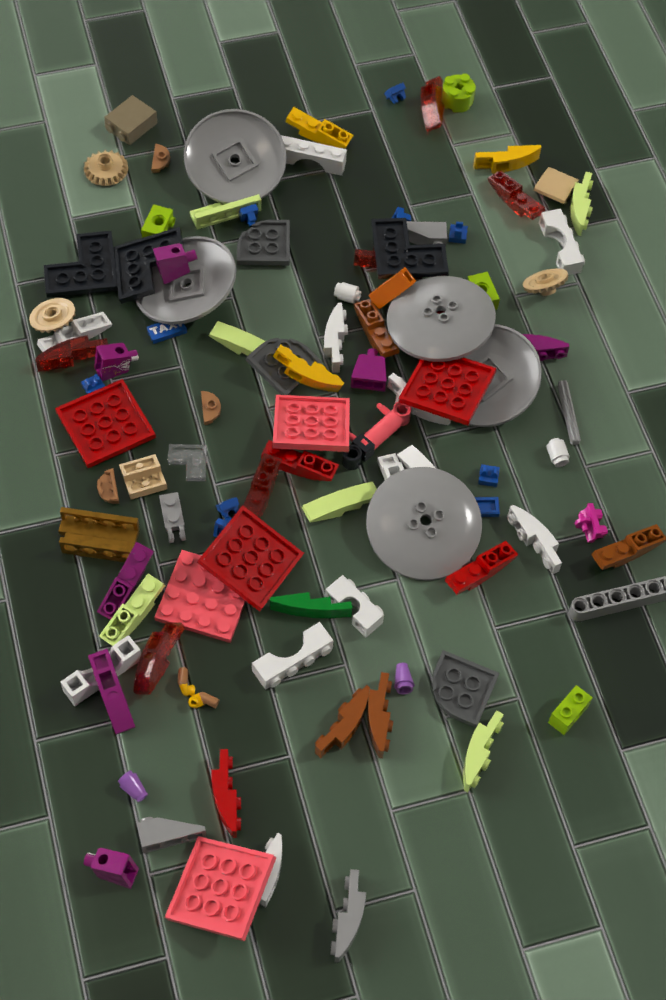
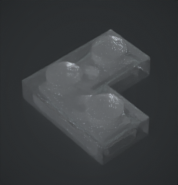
M169 444L168 464L187 465L186 481H206L207 445Z

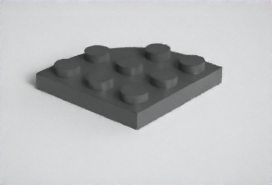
M264 220L254 223L246 232L244 231L239 237L237 244V265L290 266V220Z
M279 338L267 340L248 355L245 360L280 395H289L300 384V382L284 374L287 367L273 357L280 345L289 348L293 354L303 358L310 366L314 361L322 364V361L299 341Z
M443 650L432 677L433 695L437 704L447 715L476 728L499 673Z

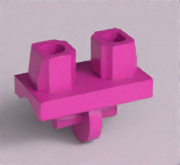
M588 503L587 507L579 512V519L574 522L576 528H582V531L585 532L588 543H593L597 538H603L608 533L605 525H599V521L603 517L602 510L595 509L593 503Z

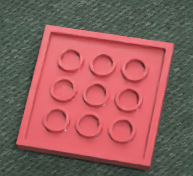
M276 395L273 448L349 452L350 398Z
M181 550L155 614V621L231 643L246 601L197 563L202 555Z
M198 836L165 918L168 921L245 942L276 857L273 854Z

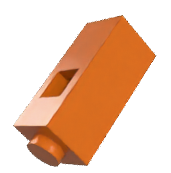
M404 267L373 290L368 296L378 309H381L411 287L416 280L407 268Z

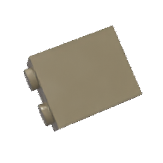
M133 95L104 117L106 130L116 135L122 142H126L128 145L134 143L158 123L157 112Z

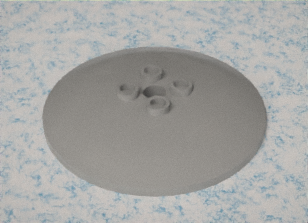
M226 109L206 116L194 126L185 143L184 164L194 186L202 194L214 201L227 204L258 194L262 199L277 187L283 177L286 166V149L281 135L268 120L247 110ZM233 157H237L240 161L238 163H232L230 159Z
M193 236L183 238L185 252L194 249L198 259L188 262L190 268L188 274L167 284L163 283L158 266L152 267L155 294L135 300L143 314L153 321L173 325L195 321L215 310L227 298L236 279L235 260L224 244L208 237Z
M435 276L416 281L411 287L393 299L387 312V328L393 342L408 355L433 362L452 361L477 351L490 338L496 322L495 307L489 295L475 283L453 276ZM444 311L445 313L437 314L436 312Z
M495 324L494 330L487 342L477 351L464 357L496 368V374L469 423L471 426L491 427L515 419L532 404L541 384V363L532 343L520 332L507 326Z
M414 467L395 473L378 487L368 506L366 529L370 544L376 555L391 570L415 580H436L461 569L471 559L480 542L482 518L475 497L458 478L440 469ZM427 516L431 520V524L423 525L420 518Z

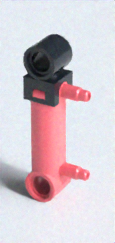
M398 401L394 404L393 409L389 410L385 405L378 403L376 407L385 416L364 435L360 434L357 437L349 432V440L352 442V445H349V452H343V466L348 470H356L361 466V459L366 462L372 457L376 448L401 426H405L410 422L411 406L399 403Z

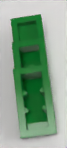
M309 592L270 597V610L289 615L329 619L352 617L351 601L331 604L330 597L310 599Z

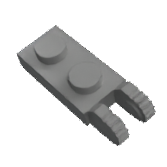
M178 492L159 495L169 543H174L172 531L175 530L180 531V539L185 541V525Z

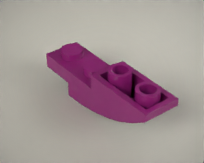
M522 334L532 343L540 361L567 357L568 343L542 335Z
M139 542L135 543L97 613L111 620L120 606L127 603L155 551Z
M108 648L88 655L115 734L118 735L136 728Z

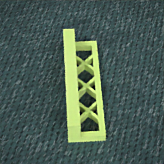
M258 194L227 204L219 202L190 211V216L196 229H201L238 218L240 208L256 204L258 211H261V198Z

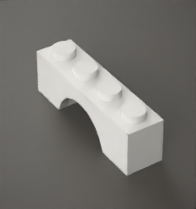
M281 136L286 149L287 164L294 165L300 159H310L319 163L325 172L342 176L346 165L347 149Z
M561 209L541 212L539 225L544 237L554 238L563 246V249L558 252L557 267L566 270L568 275L581 273L585 259L580 254L578 242L573 238V231L567 224L566 215H563Z
M318 622L303 632V646L297 654L281 658L267 653L252 662V671L265 690L269 687L273 688L280 684L281 680L285 677L295 675L298 669L313 664L316 658L321 655H328L333 649V639L323 625Z
M129 635L113 645L109 651L117 676L142 660L141 650ZM92 668L84 671L77 670L60 682L63 692L74 706L99 690Z

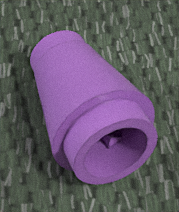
M399 663L396 665L394 688L399 694H409L413 691L414 682L408 664Z
M131 770L118 780L120 788L137 800L138 803L148 796L137 774Z

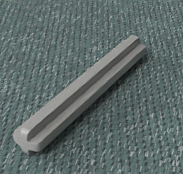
M566 380L559 381L557 386L569 440L572 445H578L581 438L569 385Z

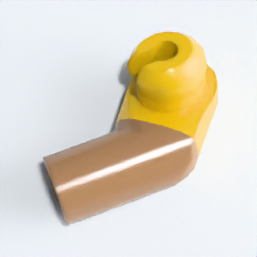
M185 667L179 668L177 682L182 694L186 697L195 695V686L188 685V669Z
M200 692L189 698L188 705L191 708H198L207 704L216 708L220 699L205 692Z

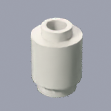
M338 282L334 290V296L339 300L354 304L360 300L361 291H359L358 286Z
M559 438L551 439L546 445L551 462L555 467L567 465L570 456L564 440Z

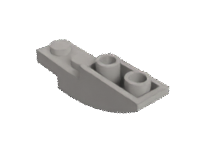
M350 869V876H345L344 890H348V898L343 900V911L347 913L338 912V919H333L332 933H336V941L331 942V955H335L334 962L338 963L351 947L362 921L366 892H358L359 870Z

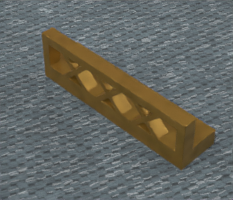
M65 507L60 509L62 520L58 531L59 535L65 536V533L133 543L137 542L140 530L138 518Z
M65 533V536L60 537L59 541L61 552L64 554L125 562L135 545L133 542Z

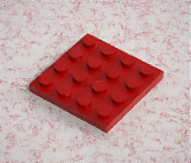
M464 357L444 362L420 359L399 396V403L468 426L496 374V368Z
M123 379L55 408L59 419L87 468L156 438L154 430Z
M242 505L197 563L260 612L303 556L304 552Z

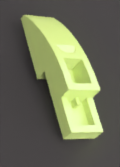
M585 172L582 184L575 182L571 198V220L579 236H581L583 229H587L589 220L586 217L591 216L593 207H590V193H587L588 190L591 191L594 182L591 180L592 173Z
M148 573L127 603L120 606L99 637L113 646L130 635L155 605L154 601L165 587L164 583Z
M497 710L487 726L481 723L477 725L469 743L463 769L464 791L467 793L471 787L475 788L481 779L478 776L481 770L486 771L491 762L488 758L490 755L489 748L494 741L492 736L494 733L498 734L504 725L501 722L504 714Z

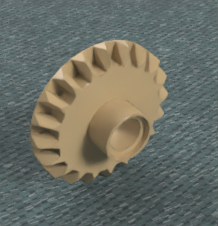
M104 150L102 153L98 151L97 154L92 153V156L87 157V162L84 163L85 176L96 185L111 186L117 184L128 173L127 160L124 159L123 155H120L118 152L114 153L112 150L110 152Z
M560 268L537 272L524 280L523 288L528 293L536 294L539 292L542 296L551 295L556 292V288H559L560 285L565 284L568 280V272Z
M50 299L33 309L29 322L32 328L41 333L45 331L47 333L51 331L56 332L57 329H62L64 326H68L69 322L73 321V317L76 316V309L74 304L68 299Z

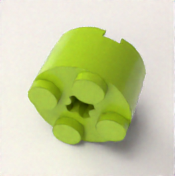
M463 73L461 75L445 77L441 102L446 109L450 108L452 112L462 113L468 111L470 106L473 105L476 86L468 74Z

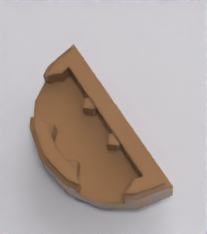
M155 144L151 168L152 173H158L170 164V152L163 145Z
M201 391L204 425H208L220 416L221 404L215 394Z
M112 468L106 470L98 479L97 490L104 501L111 504H119L115 475Z

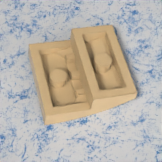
M548 167L533 191L565 204L570 198L575 182L578 183L579 180Z
M156 454L119 464L131 500L167 489Z

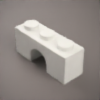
M342 575L325 589V597H330L331 604L351 601L352 606L358 609V612L353 615L352 625L364 637L369 636L383 623V610L378 605H374L367 594L360 592L351 579H346Z

